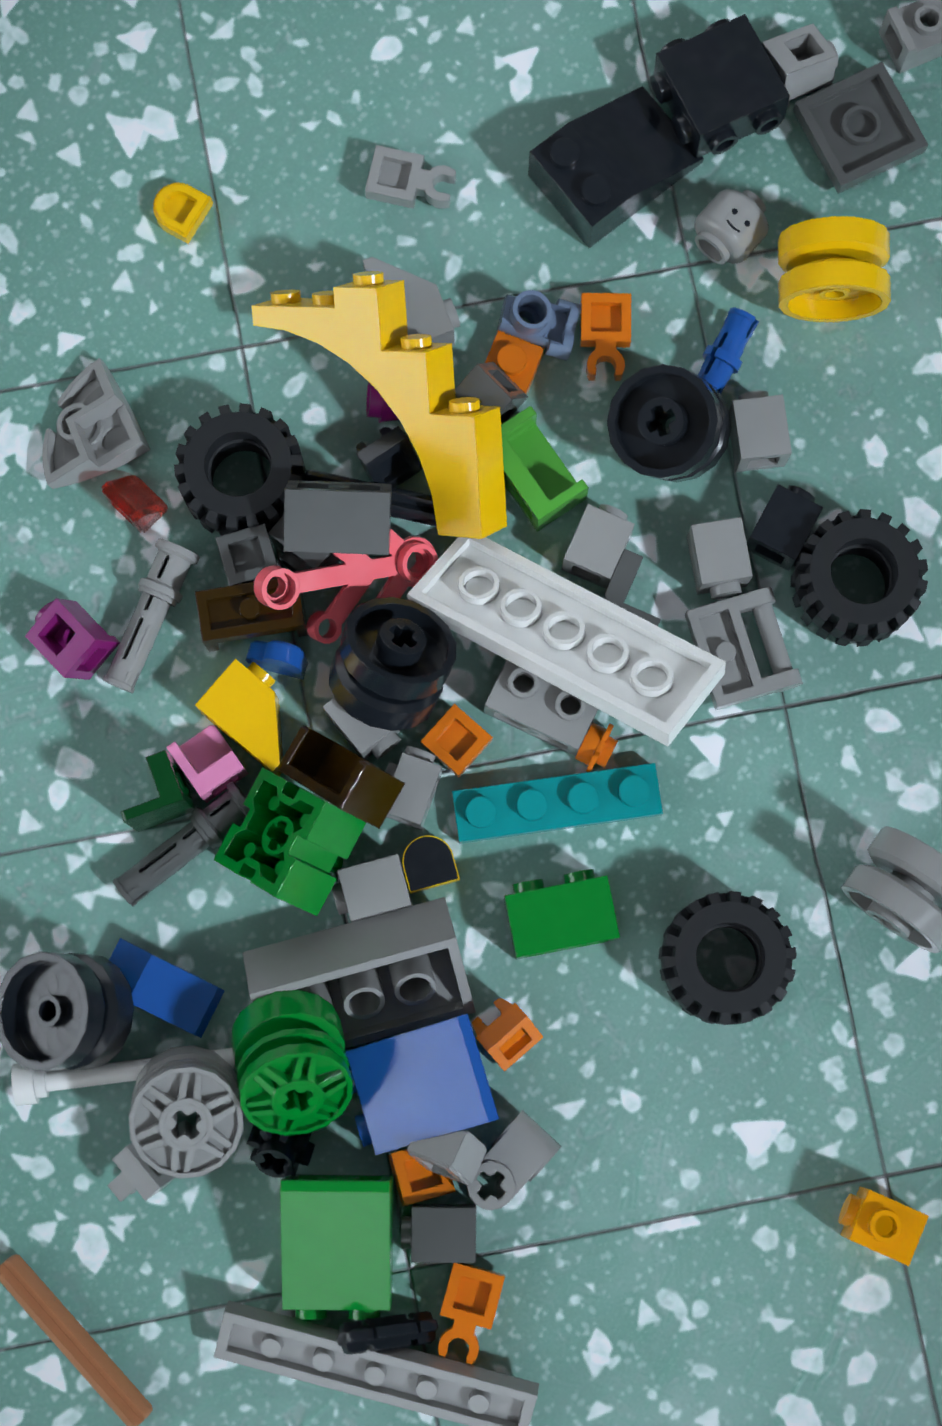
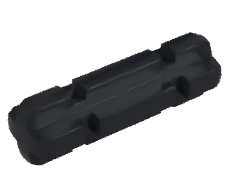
M429 1311L408 1314V1319L406 1314L368 1318L364 1321L365 1325H363L362 1320L346 1321L339 1326L337 1343L346 1355L367 1352V1347H369V1352L409 1347L411 1341L413 1345L430 1344L436 1339L438 1322L436 1319H433Z

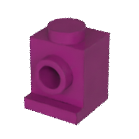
M59 598L49 602L39 610L35 617L36 623L25 635L64 678L90 680L120 644L116 637L108 635L77 601Z

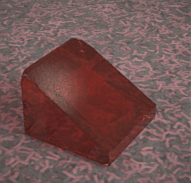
M135 475L107 481L101 487L103 489L102 493L108 502L140 533L143 532L145 534L168 510L167 504Z

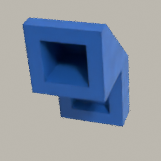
M120 938L109 961L120 968L128 981L134 1006L201 1038L225 990Z

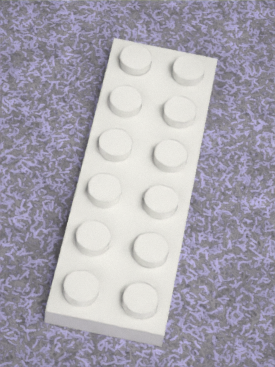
M458 537L407 594L408 600L414 601L433 611L454 632L667 747L725 674L726 661L486 537L483 539Z

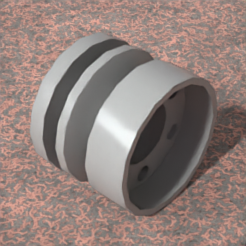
M195 1045L172 1047L154 1056L139 1073L131 1098L129 1127L130 1139L144 1162L158 1173L175 1178L202 1177L221 1167L237 1149L243 1131V1111L240 1107L237 1076L232 1066L215 1051ZM181 1110L187 1116L196 1112V1124L191 1125L187 1120L178 1124L177 1112Z

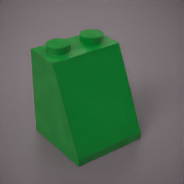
M290 1174L280 1180L282 1310H295V1318L304 1320L326 1319L327 1310H349L348 1318L353 1320L381 1317V1310H391L393 1288L394 1175L296 1174L293 1176Z

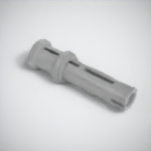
M160 538L155 544L158 552L146 578H140L138 583V591L142 595L122 636L108 672L103 678V681L130 693H133L135 690L136 682L153 648L155 639L170 606L176 607V604L181 602L183 596L179 591L190 566L197 564L200 558L196 553Z

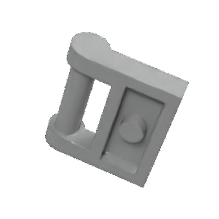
M771 587L694 608L685 613L694 645L726 661L724 676L710 692L715 710L772 693L783 692L803 684L799 670L792 668L772 607L776 600ZM753 611L772 668L773 675L761 678L741 614Z

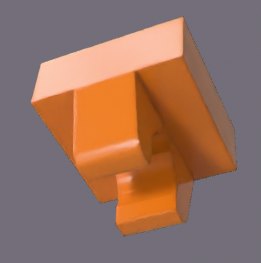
M498 998L493 1003L501 1012V1015L489 1026L485 1025L477 1016L472 1021V1026L477 1035L475 1038L505 1072L538 1043L543 1036L516 1003L511 1004L502 998Z

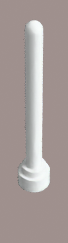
M232 1048L211 1050L215 1051L235 1069ZM152 1058L107 1063L88 1070L62 1069L58 1071H39L24 1068L20 1064H13L11 1083L14 1102L16 1106L39 1104L40 1098L49 1097V1092L137 1081L139 1073Z

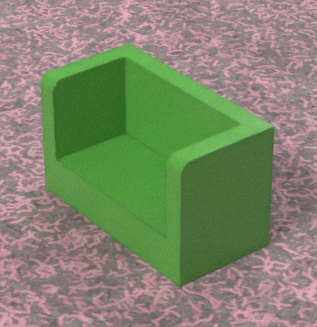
M529 406L501 425L505 487L538 532L585 501L589 487L583 479L576 482L536 425L537 413L532 406Z

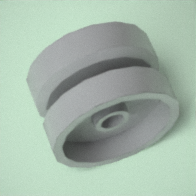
M885 826L881 828L867 849L876 867L862 864L855 866L841 889L856 906L888 930L926 951L940 953L942 950V854L914 836L899 829Z

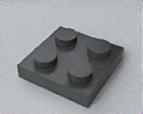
M883 62L795 102L793 113L838 194L925 153L928 147L925 137Z

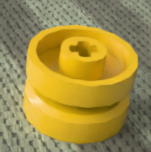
M829 216L802 221L783 230L778 238V265L786 273L781 276L778 283L779 309L785 315L795 319L812 322L858 320L876 315L887 309L891 302V277L887 270L882 268L890 258V233L886 226L874 220L860 217Z

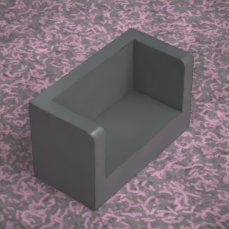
M288 480L285 487L284 551L389 555L392 484Z

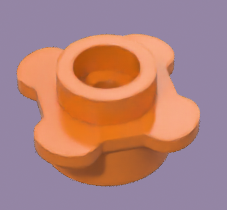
M594 722L592 723L575 757L576 760L588 765L586 772H591L595 764L605 768L618 740L610 737L614 727L613 724L609 723L606 729Z

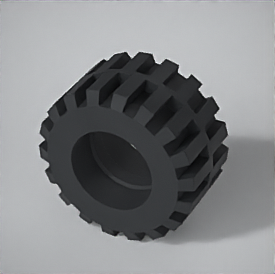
M240 403L239 412H231L229 404L218 407L220 415L211 418L207 411L198 417L202 426L195 429L190 425L184 433L187 440L186 445L178 444L176 456L179 460V464L174 465L175 477L179 483L177 487L195 520L198 519L201 522L203 528L210 533L216 530L220 533V536L264 523L269 533L284 514L285 487L288 480L302 481L306 471L300 446L295 435L290 434L288 425L281 418L275 421L272 412L262 407L259 413H254L251 404ZM251 451L269 460L271 469L267 480L258 490L251 494L229 496L215 489L213 485V476L216 468L223 459L233 453Z
M860 509L855 516H851L849 511L839 513L833 521L827 519L820 524L801 549L793 564L795 571L790 579V587H794L796 590L792 600L795 608H803L804 614L801 616L803 622L807 626L812 622L820 629L816 634L824 640L828 635L837 637L835 642L837 645L847 646L850 641H855L857 647L868 646L873 640L880 642L888 638L894 631H897L916 612L921 604L919 599L926 592L928 581L922 579V576L928 571L927 559H918L917 555L923 548L918 539L911 543L907 540L905 536L910 529L906 525L901 523L897 529L889 525L892 516L882 512L877 519L871 518V510ZM849 554L860 555L871 560L879 568L884 578L885 591L883 598L871 604H860L845 598L833 583L831 576L832 562L837 557Z
M736 891L708 894L683 908L674 917V920L663 934L664 940L662 947L659 948L658 958L661 959L662 969L659 971L662 981L666 982L669 989L667 992L672 1000L677 1001L683 1007L682 1010L690 1016L694 1015L703 1022L733 1025L750 1022L755 1018L764 1016L773 1010L772 1007L777 1002L783 1000L788 992L785 990L788 982H792L796 970L792 969V960L797 958L796 947H791L788 938L793 935L788 925L783 927L778 917L781 915L773 907L770 909L762 904L763 900L753 895L746 897L741 895L742 892ZM718 928H733L741 932L748 938L755 951L756 966L753 976L745 985L734 990H721L711 986L702 977L697 966L696 953L700 941L710 931Z

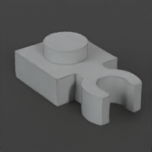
M376 145L365 188V196L367 199L413 209L416 197L422 196L426 198L430 205L436 208H449L450 194L440 193L434 189V186L439 182L455 184L456 171L444 165L425 170L423 169L425 164L424 155Z

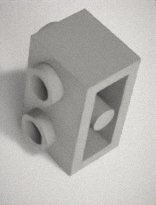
M506 660L484 706L485 714L574 756L577 755L598 711L592 705Z

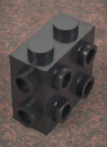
M746 14L730 21L729 19L718 20L707 27L703 33L687 40L679 38L669 42L660 52L656 53L654 75L650 76L652 90L657 100L661 104L666 102L673 114L672 125L678 140L683 145L689 144L696 159L710 152L714 155L724 153L731 149L739 139L755 132L757 135H763L774 130L784 120L790 98L785 85Z

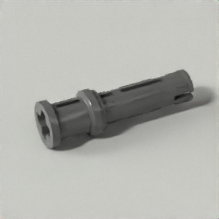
M233 780L226 785L227 791L204 809L198 807L191 812L192 815L189 816L191 822L155 848L132 868L113 880L115 887L129 904L134 907L148 893L173 876L207 848H220L232 823L238 826L242 825L250 808L243 805L246 795Z

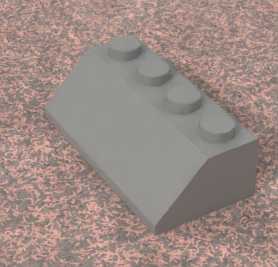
M445 897L243 952L248 990L252 1002L257 998L276 991L301 990L318 994L334 1006L341 1021L345 1048L476 1012Z

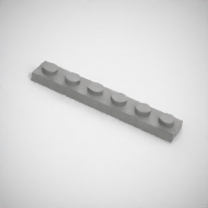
M230 1300L225 1308L215 1349V1358L467 1426H529L538 1396L539 1383L405 1347L369 1352V1347H367V1352L346 1355L337 1343L338 1329Z

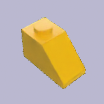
M235 658L195 706L201 714L267 770L280 776L282 772L277 770L283 759L280 705L275 691L271 689L276 681L255 662H252L246 668Z

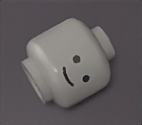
M733 189L720 191L695 220V231L697 234L695 242L699 250L716 264L723 265L726 262L737 264L743 262L766 237L769 230L768 221L764 215L766 211L764 202L749 190H744L742 193Z

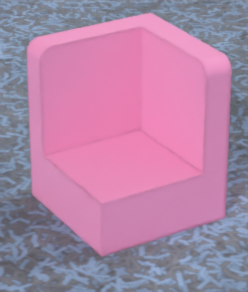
M214 725L208 726L181 746L174 741L166 747L199 796L206 803L227 789L226 785L233 780L236 783L249 774Z

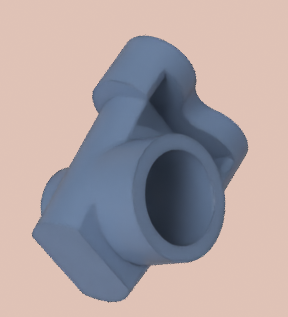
M535 290L524 291L518 296L507 294L502 304L497 330L545 348V355L567 361L573 347L574 332L579 319L581 305L560 298L556 304L550 303L544 294ZM521 317L527 318L530 323L525 322Z

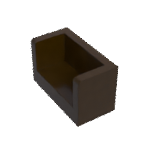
M277 578L270 579L268 582L267 593L269 595L278 588ZM254 582L195 591L202 642L209 652L218 651L219 643L290 631H297L299 637L309 636L306 628L307 618L303 593L299 594L296 602L291 607L284 610H276L258 601L254 593Z
M302 726L299 729L277 770L337 808L378 829L382 826L405 785L401 780L307 726Z

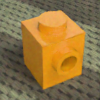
M860 1186L856 1195L850 1193L841 1208L838 1223L844 1225L841 1236L909 1266L929 1216Z

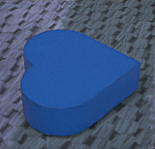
M256 640L251 642L245 660L248 664L255 662L264 670L304 680L308 666L306 655L300 647L279 640H271L270 642Z

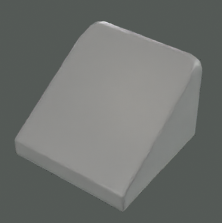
M459 1131L410 1142L407 1151L410 1152V1156L428 1171L468 1185V1183H473L487 1149L469 1131Z

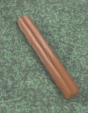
M15 1254L6 1259L0 1265L1 1284L125 1425L139 1426L153 1410L149 1401L20 1255Z

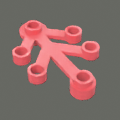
M391 529L389 555L370 558L366 554L332 553L343 563L296 572L276 565L267 566L255 578L254 593L258 601L263 605L276 610H284L296 602L300 593L343 585L326 611L313 613L307 621L308 635L318 642L330 644L339 638L342 624L373 580L389 577L376 598H401L407 588L414 587L438 560V555L434 546L428 540L418 536H409L402 539ZM414 552L416 562L412 568L408 569V558ZM276 577L278 588L269 595L267 593L268 582L271 578ZM328 619L330 623L329 630L321 636L319 634L320 623Z

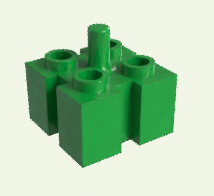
M262 767L243 805L250 808L241 826L232 823L213 860L237 875L251 880L252 884L275 898L318 916L337 878L329 873L338 872L337 870L342 868L343 858L348 859L367 822L337 808L319 796Z

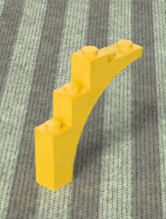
M382 271L357 272L352 274L353 282L333 287V291L312 293V298H301L300 290H279L270 293L271 300L251 305L253 326L288 331L320 344L349 363L379 392L402 423L420 458L432 495L438 535L483 539L507 527L500 406L480 405V399L476 397H455L452 343L432 342L430 334L408 335L404 280H384Z

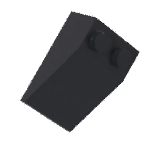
M641 86L568 122L532 149L529 153L528 176L585 245L590 248L702 164L704 158L701 156L696 159L689 144H681L675 134L672 120L648 91Z

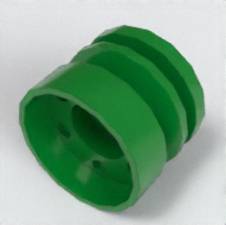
M301 990L276 991L255 999L239 1013L232 1026L231 1043L234 1065L237 1070L240 1107L249 1122L265 1132L284 1136L307 1134L326 1127L343 1114L352 1099L353 1080L349 1070V1060L345 1053L341 1021L331 1003L318 994Z

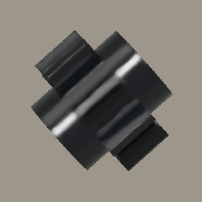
M253 1124L247 1140V1144L254 1147L250 1160L255 1161L257 1168L268 1176L275 1178L287 1177L290 1174L294 1176L297 1173L299 1164L309 1166L315 1144L309 1141L312 1132L284 1136L265 1132Z

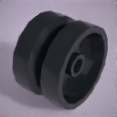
M665 364L643 368L626 379L611 400L607 418L610 444L624 464L641 475L675 483L696 479L715 467L728 447L732 428L728 405L715 386L685 368ZM675 417L676 420L669 424L670 433L668 434L665 429L666 422L669 418Z
M395 597L371 599L357 606L346 622L341 636V644L336 650L330 666V689L336 702L351 717L370 727L390 731L414 728L428 720L438 703L443 691V685L456 661V641L449 626L439 616L414 601Z
M37 952L22 957L6 972L0 985V1042L8 1056L24 1068L39 1071H58L62 1069L88 1070L105 1065L122 1050L131 1032L134 1004L130 985L120 968L104 956L85 953Z

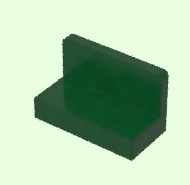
M166 750L146 757L159 797L120 812L123 822L138 832L187 815L196 809L181 768Z

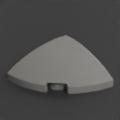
M100 358L85 368L70 383L57 402L63 411L57 419V432L55 433L50 428L45 432L42 450L44 475L47 485L52 489L69 486L114 470L150 451V447L132 409L105 362Z

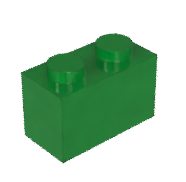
M587 869L564 874L565 884L544 888L543 879L513 884L514 894L504 895V903L515 959L619 939L620 934L608 876L595 878L594 869Z

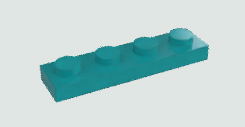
M655 763L452 791L459 844L662 816L663 814Z

